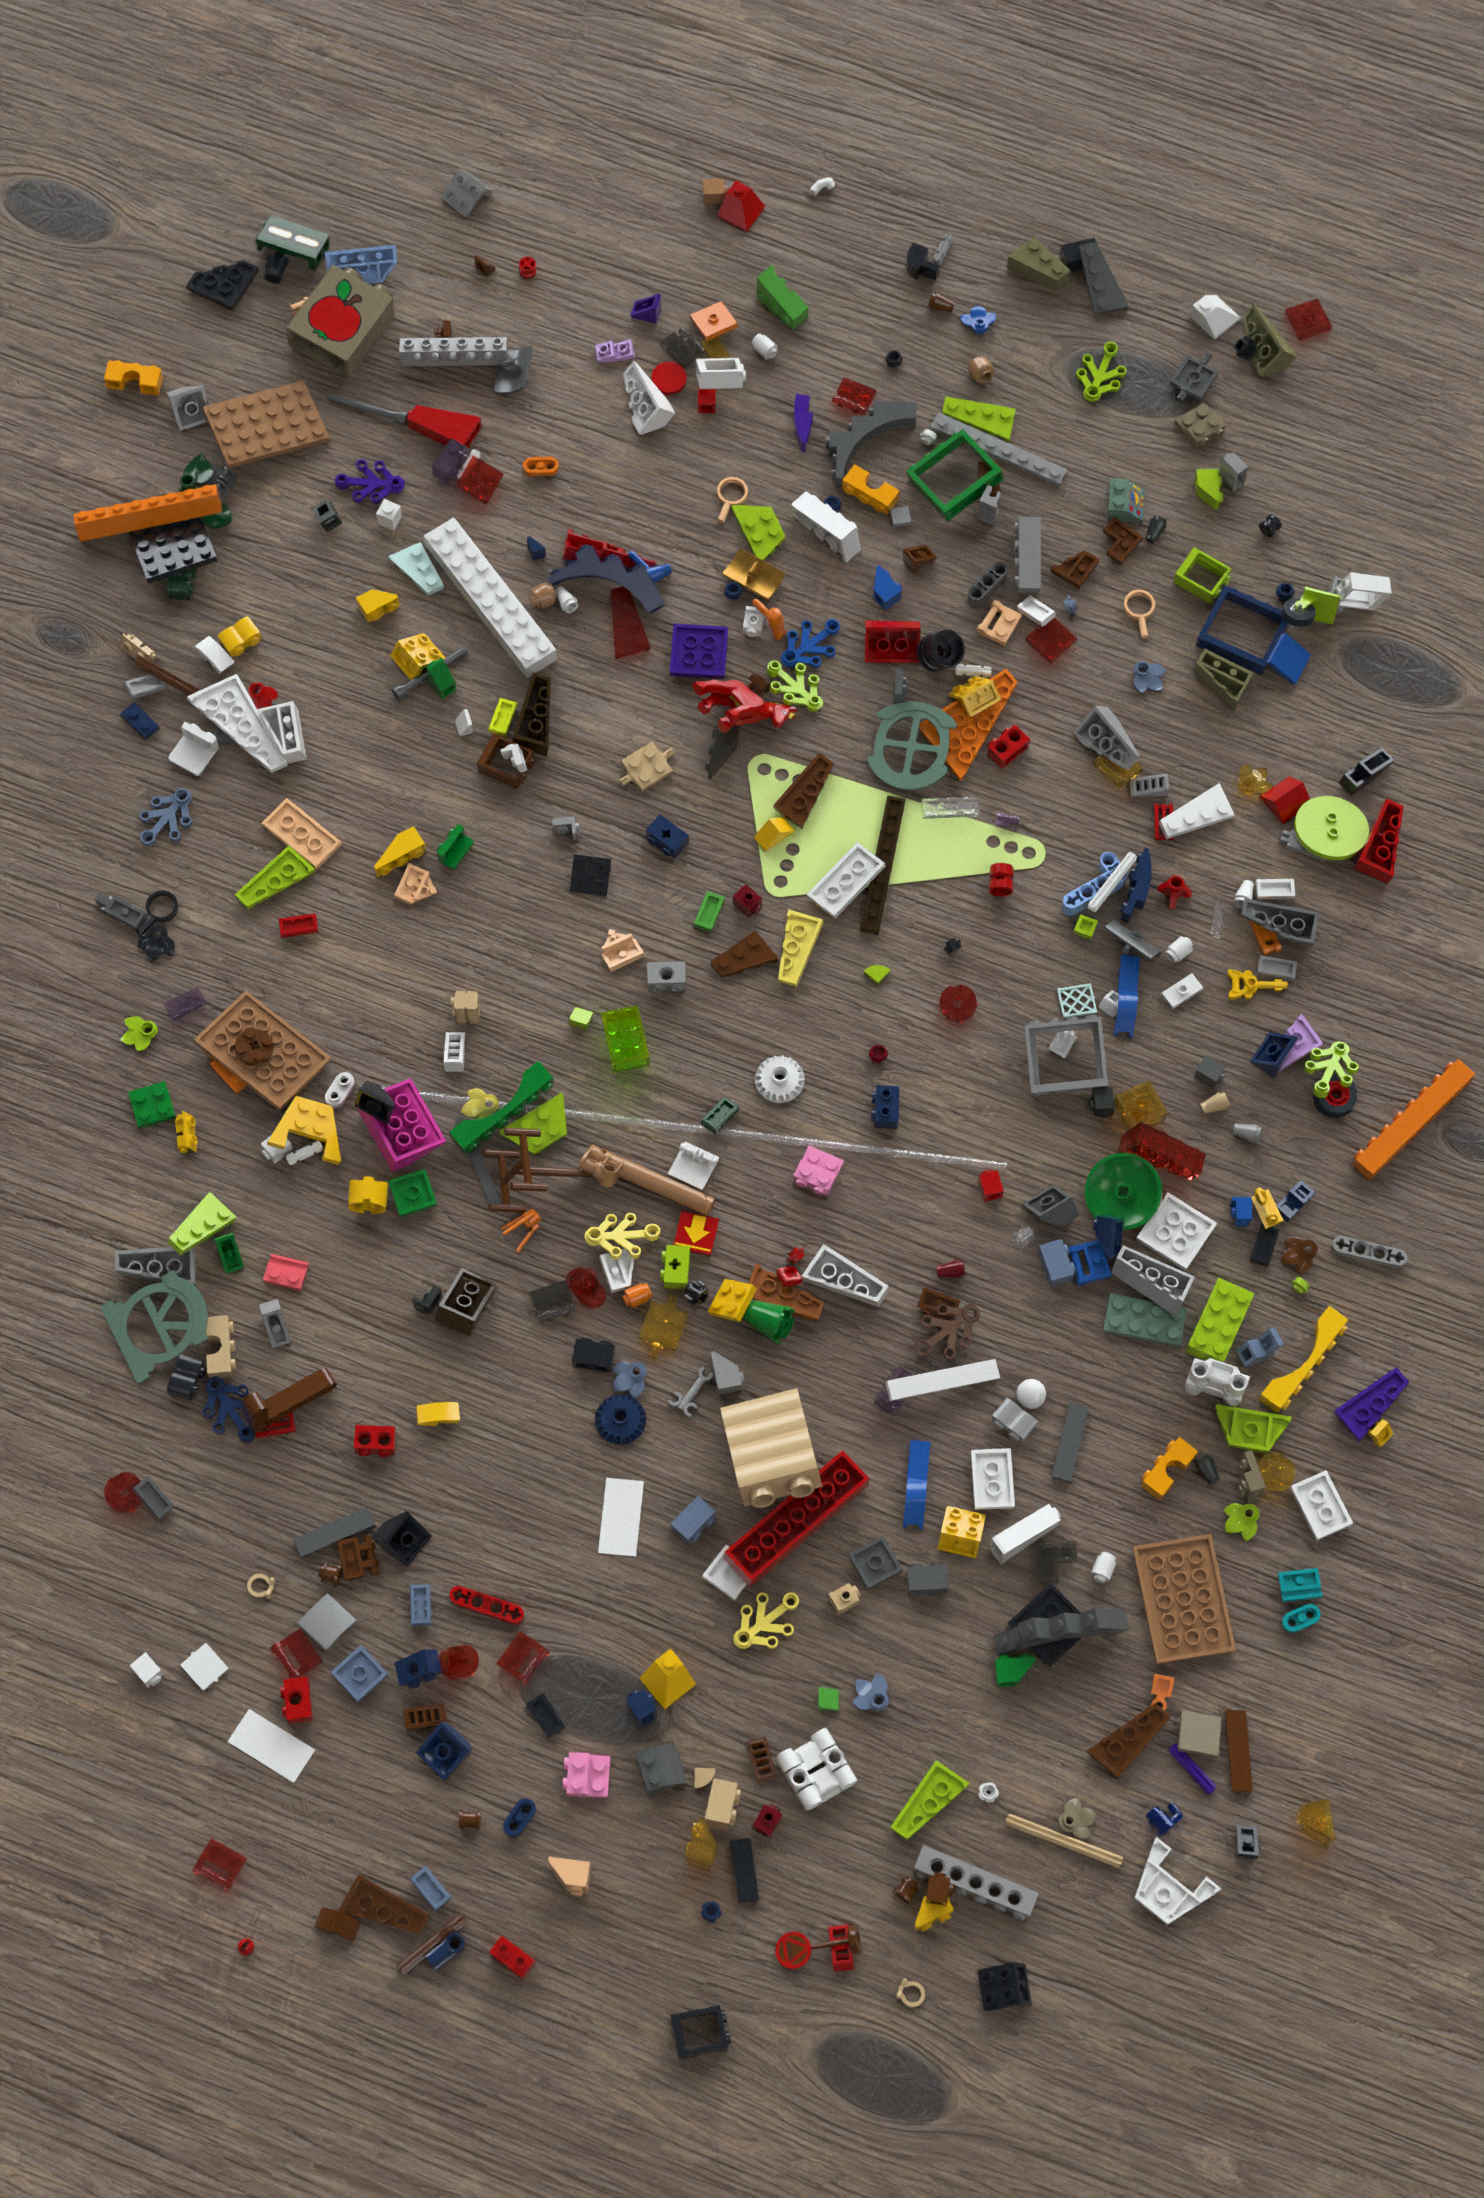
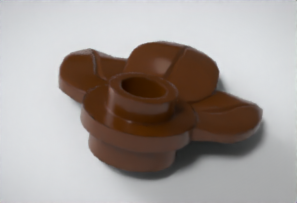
M1291 1237L1285 1240L1284 1243L1288 1249L1283 1253L1281 1263L1296 1265L1299 1275L1309 1271L1313 1265V1258L1318 1252L1316 1243L1312 1240L1303 1241L1298 1237ZM1310 1246L1311 1251L1305 1252L1304 1248Z

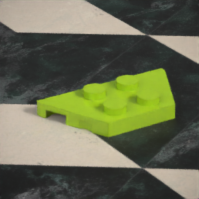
M731 506V510L754 556L765 560L769 554L771 555L775 551L777 546H780L786 540V536L771 507Z
M562 1092L505 1127L541 1130L540 1137H527L528 1151L536 1155L567 1135L564 1096ZM505 1128L499 1131L501 1136L520 1146L519 1136H505Z
M1219 1404L1215 1406V1411L1228 1447L1262 1453L1270 1451L1292 1418L1291 1416Z

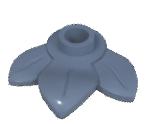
M1145 661L1135 664L1133 668L1135 675L1133 683L1136 690L1140 693H1144L1147 688L1152 691L1162 690L1163 685L1160 676L1165 674V668L1160 664H1148Z
M620 1362L615 1365L613 1371L618 1376L613 1382V1390H629L632 1398L636 1399L645 1388L646 1366L641 1362H634L632 1364ZM636 1368L640 1369V1373L638 1375L634 1374V1370Z
M877 1673L872 1683L866 1680H856L855 1687L859 1696L853 1700V1703L857 1708L861 1710L872 1708L875 1711H883L887 1708L889 1704V1698L886 1694L888 1684L881 1674ZM880 1698L882 1704H876L875 1699Z

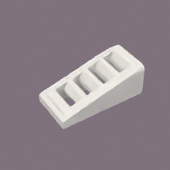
M446 1032L444 1069L446 1072H463L465 1032Z

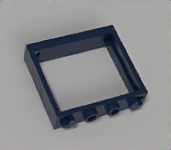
M1224 586L1197 638L1196 646L1201 649H1207L1237 665L1263 675L1273 649L1289 624L1282 617V609H1277L1267 602L1259 601L1251 595L1243 594L1233 587ZM1225 599L1281 623L1263 659L1207 634Z

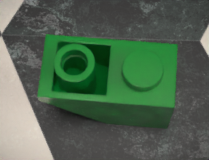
M442 657L430 662L428 667H426L429 685L443 700L457 690L456 681Z
M1020 1654L1018 1657L1010 1658V1655H1002L995 1659L996 1687L1017 1686L1035 1665L1036 1656Z

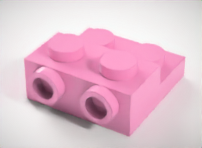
M808 1146L803 1159H801L793 1175V1181L800 1187L813 1189L818 1195L825 1194L828 1196L844 1164V1160Z
M569 1752V1757L564 1759V1770H568V1776L563 1778V1790H567V1796L608 1798L610 1756Z

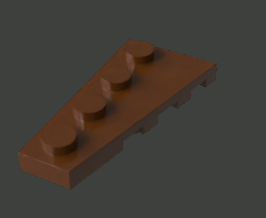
M818 753L776 801L773 809L803 829L834 763Z
M359 1874L338 1910L349 1915L416 1933L422 1932L431 1916L429 1913Z

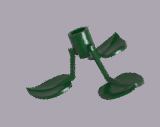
M202 453L191 460L184 469L183 476L180 479L182 486L179 488L180 492L187 489H196V483H207L213 477V468ZM223 503L221 513L202 516V521L209 528H221L232 522V513L229 507Z

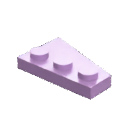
M1302 1014L1285 1033V1035L1296 1036L1298 1040L1294 1050L1280 1071L1309 1055L1313 1048H1321L1323 1046L1322 1041Z

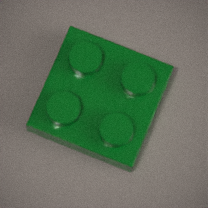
M165 1081L128 1092L139 1129L176 1118Z
M425 1169L388 1180L400 1217L437 1206Z

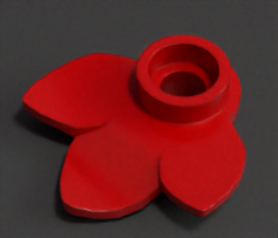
M259 682L251 684L248 689V694L257 709L273 706L272 700L279 697L276 689L265 687Z

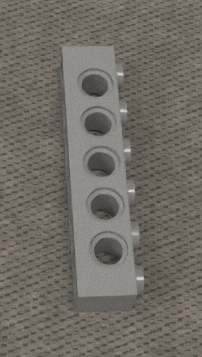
M507 337L400 338L399 354L401 366L502 365V360L508 359Z
M923 1845L913 1872L917 1873L916 1876L918 1878L928 1880L929 1876L935 1873L931 1870V1866L939 1864L942 1867L940 1873L946 1874L948 1878H951L950 1874L952 1872L960 1873L961 1879L959 1881L950 1879V1884H954L953 1889H955V1893L962 1896L967 1894L973 1896L974 1900L981 1904L990 1903L994 1905V1909L1000 1912L1009 1911L1017 1919H1029L1038 1897V1892ZM974 1879L978 1880L981 1887L973 1889L969 1882ZM997 1888L1000 1895L992 1897L989 1894V1889ZM1016 1896L1019 1899V1903L1017 1905L1010 1904L1008 1897Z

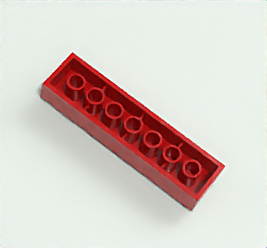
M843 1450L819 1470L822 1487L815 1488L810 1495L798 1498L790 1495L724 1552L723 1559L750 1588L868 1486L870 1478Z

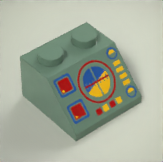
M1110 478L1107 521H1111L1115 517L1121 522L1143 523L1145 490L1129 479Z

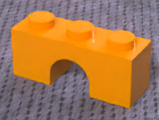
M108 360L104 381L106 388L124 391L128 381L138 380L142 394L159 396L163 375L161 368L156 366H143L138 363L130 364L118 360Z
M854 464L843 479L842 489L848 495L857 497L862 503L874 507L876 511L888 515L890 508H893L899 500L900 490L886 482L878 489L869 488L867 484L869 483L870 473Z
M1180 1437L1176 1441L1171 1440L1165 1448L1167 1450L1165 1455L1162 1456L1160 1454L1153 1463L1156 1466L1152 1471L1148 1469L1141 1478L1143 1480L1141 1487L1159 1501L1172 1487L1174 1482L1166 1474L1165 1469L1169 1466H1177L1185 1471L1198 1453L1195 1448Z

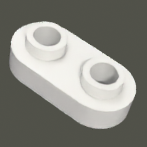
M343 1072L337 1075L325 1094L327 1105L339 1108L344 1104L355 1086L354 1078L350 1073ZM343 1079L348 1080L347 1083H342L341 1081ZM332 1095H338L336 1099L331 1098Z

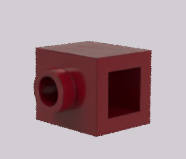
M745 884L733 895V905L750 918L762 909V897Z
M764 1804L752 1829L771 1839L782 1819L781 1810L772 1804L769 1806Z

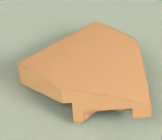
M409 863L394 898L408 904H413L436 894L437 891L429 877V872Z
M609 930L605 945L602 946V958L610 972L644 957V952L636 939H633L632 934L624 935L616 933L615 930Z

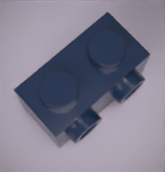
M876 1085V1092H872V1103H875V1110L871 1111V1121H875V1128L898 1129L899 1086Z
M643 1689L640 1692L635 1690L628 1695L629 1698L626 1699L627 1709L639 1729L657 1719L656 1702L651 1693L647 1694Z

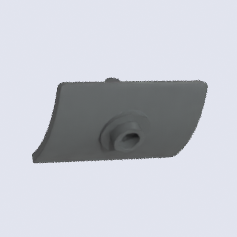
M532 346L520 350H508V359L502 360V365H499L494 393L510 394L525 389L533 351Z
M1115 920L1105 927L1108 932L1126 943V946L1122 949L1123 954H1128L1135 949L1150 960L1157 954H1161V951L1144 941L1142 933L1137 930L1130 931Z

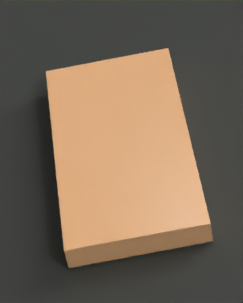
M288 798L261 823L262 827L287 847L290 846L315 870H318L342 845L340 840Z

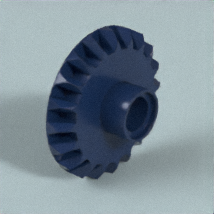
M611 1395V1397L604 1399L599 1405L595 1414V1426L598 1433L606 1441L618 1445L628 1444L635 1441L643 1433L646 1426V1413L641 1403L629 1395ZM621 1414L626 1418L623 1421H618L615 1417Z

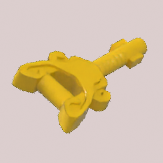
M1232 969L1227 971L1228 978L1232 980V990L1228 995L1230 1000L1243 996L1249 1000L1256 993L1257 989L1282 991V989H1287L1288 983L1282 982V979H1274V982L1257 981V978L1254 975L1252 976L1250 970H1246L1244 973ZM1239 980H1242L1244 984L1242 990H1239Z

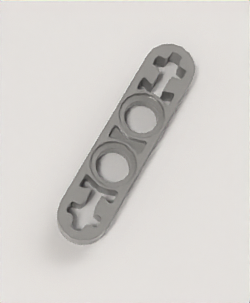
M1345 1236L1336 1237L1331 1245V1249L1336 1255L1391 1268H1402L1407 1261V1254L1401 1249ZM1339 1242H1342V1245L1345 1247H1343L1342 1249H1338L1339 1246L1337 1244ZM1350 1244H1353L1352 1247H1351V1249H1350V1252H1348V1249H1349L1348 1247H1349V1245H1350ZM1362 1246L1365 1249V1253L1357 1254L1354 1248ZM1380 1250L1383 1252L1384 1257L1377 1259L1373 1252ZM1388 1253H1391L1390 1256H1389V1257H1390V1258H1389V1261H1387L1386 1259H1387ZM1396 1255L1400 1256L1401 1260L1399 1263L1396 1262Z

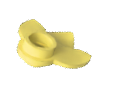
M471 1089L468 1091V1096L471 1100L464 1104L461 1112L466 1116L475 1117V1119L484 1118L492 1115L498 1109L499 1101L496 1096L486 1094L482 1089ZM486 1101H491L492 1107H487Z

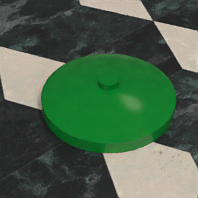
M1116 1153L1100 1160L1090 1171L1084 1190L1087 1207L1094 1218L1097 1219L1098 1215L1124 1217L1123 1231L1139 1228L1149 1222L1157 1213L1163 1195L1162 1182L1156 1169L1144 1158L1131 1153Z

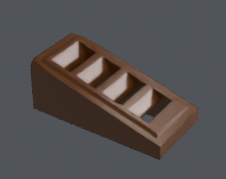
M444 1704L403 1709L407 1732L436 1727L441 1722L447 1723ZM436 1710L439 1711L440 1720L436 1721L435 1717ZM426 1712L431 1713L432 1721L428 1722ZM422 1713L424 1722L420 1723L418 1714ZM410 1715H414V1724H411Z
M766 1737L747 1741L746 1746L757 1784L777 1779ZM760 1745L764 1746V1748L755 1751L752 1749ZM766 1753L765 1757L755 1759L756 1755ZM768 1761V1765L757 1767V1764ZM769 1769L771 1773L759 1775V1772Z

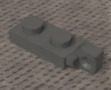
M98 894L95 899L96 904L102 907L101 911L135 930H138L147 916L146 912L116 896L106 898Z

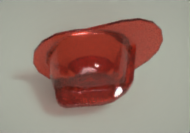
M580 1266L567 1274V1286L584 1306L598 1308L605 1302L606 1292L598 1281V1275L594 1270Z
M469 1645L453 1646L441 1651L438 1655L442 1674L448 1679L472 1676L479 1665L478 1653Z

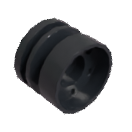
M948 629L924 636L917 646L919 663L930 672H939L957 666L963 660L965 654V645L958 633Z

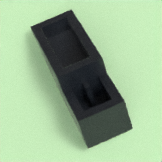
M1381 747L1358 762L1356 767L1345 773L1339 784L1352 796L1388 768L1395 759Z

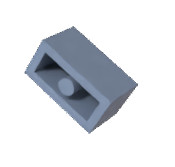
M1062 1239L1039 1245L1038 1254L1050 1287L1072 1281L1076 1270L1074 1263L1069 1261V1249L1066 1244H1063Z
M697 1496L671 1523V1530L686 1544H689L691 1541L696 1542L702 1535L701 1531L705 1527H711L716 1521V1511L702 1498Z

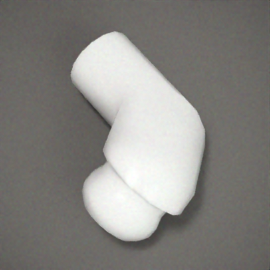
M828 177L818 180L809 189L810 194L816 196L824 187L828 190L834 188L835 183L832 181L833 179Z

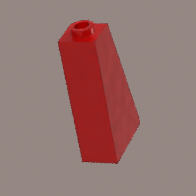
M416 405L413 410H410L406 417L408 428L462 454L466 453L482 428L481 417L420 405Z

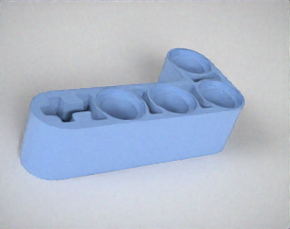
M1105 852L1101 855L1099 871L1102 875L1064 896L1062 911L1065 915L1073 916L1088 908L1089 902L1100 890L1098 885H1103L1121 863L1114 853ZM1108 861L1112 865H1106L1104 862ZM1127 873L1109 895L1124 887ZM1083 894H1089L1091 897L1086 898Z

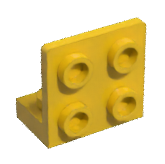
M425 633L397 641L390 655L410 680L419 676L423 668L427 667L433 660H438L441 657L443 660L445 659L444 655Z
M978 676L968 679V683L958 685L952 689V692L948 693L950 698L961 700L968 717L976 715L1001 700L993 680Z
M947 1506L937 1550L976 1559L986 1515Z

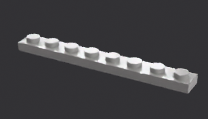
M939 412L930 426V430L947 438H951L955 432L964 429L988 456L1058 487L1067 474V469Z

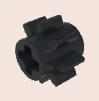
M1247 336L1239 339L1235 344L1236 355L1248 360V356H1254L1257 351V346L1254 344L1256 341Z
M700 1280L697 1283L693 1281L686 1286L684 1297L693 1306L696 1303L700 1305L707 1300V1291L709 1289Z

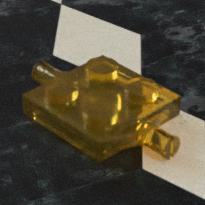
M670 1295L667 1305L651 1301L639 1335V1339L653 1345L649 1354L650 1357L654 1353L653 1358H657L660 1348L676 1351L688 1317V1313L675 1308L678 1299L676 1295L673 1302L674 1295Z

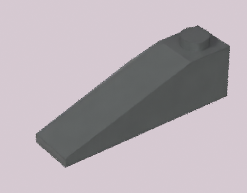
M1244 899L1242 917L1293 942L1308 945L1314 944L1319 912Z

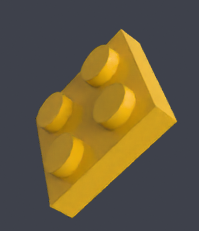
M724 1279L707 1312L714 1317L740 1322L757 1288L752 1284Z

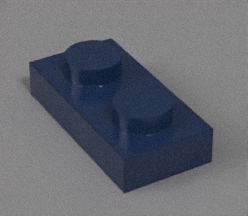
M135 702L120 713L121 717L145 740L160 729L159 725Z

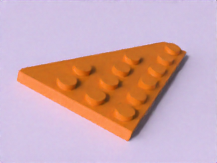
M1007 668L990 678V680H993L1000 695V701L972 717L967 716L961 700L958 699L942 709L957 724L955 729H949V749L945 764L959 781L963 780L1017 686V680ZM929 720L921 722L918 730L930 745L938 746L940 744V737L936 727Z

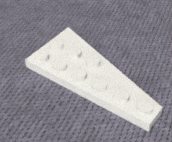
M237 674L187 696V700L270 773L288 766L286 758Z

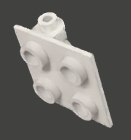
M684 1142V1144L680 1145V1152L668 1175L703 1190L719 1157L688 1142Z

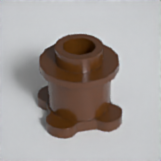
M326 1563L325 1566L321 1565L318 1577L321 1578V1582H331L337 1587L343 1568L341 1565H338L337 1568Z
M910 1877L906 1879L901 1878V1884L892 1893L907 1904H910L911 1897L915 1891H919L916 1887L918 1883Z

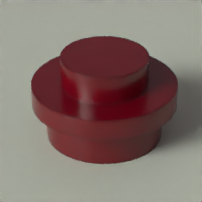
M874 1045L869 1050V1058L875 1063H882L888 1057V1051L883 1045Z

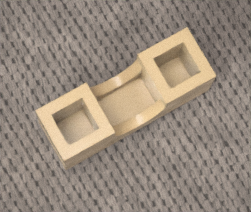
M228 1315L208 1317L206 1328L207 1341H216L222 1344L221 1349L217 1353L206 1355L209 1379L215 1376L220 1378L233 1377V1371L236 1370V1359H232V1352H235V1341L231 1340V1333H234V1323L230 1321Z

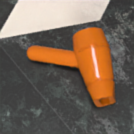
M754 599L752 604L767 618V623L773 632L774 639L780 640L787 634L781 611L778 608L768 610L758 599Z

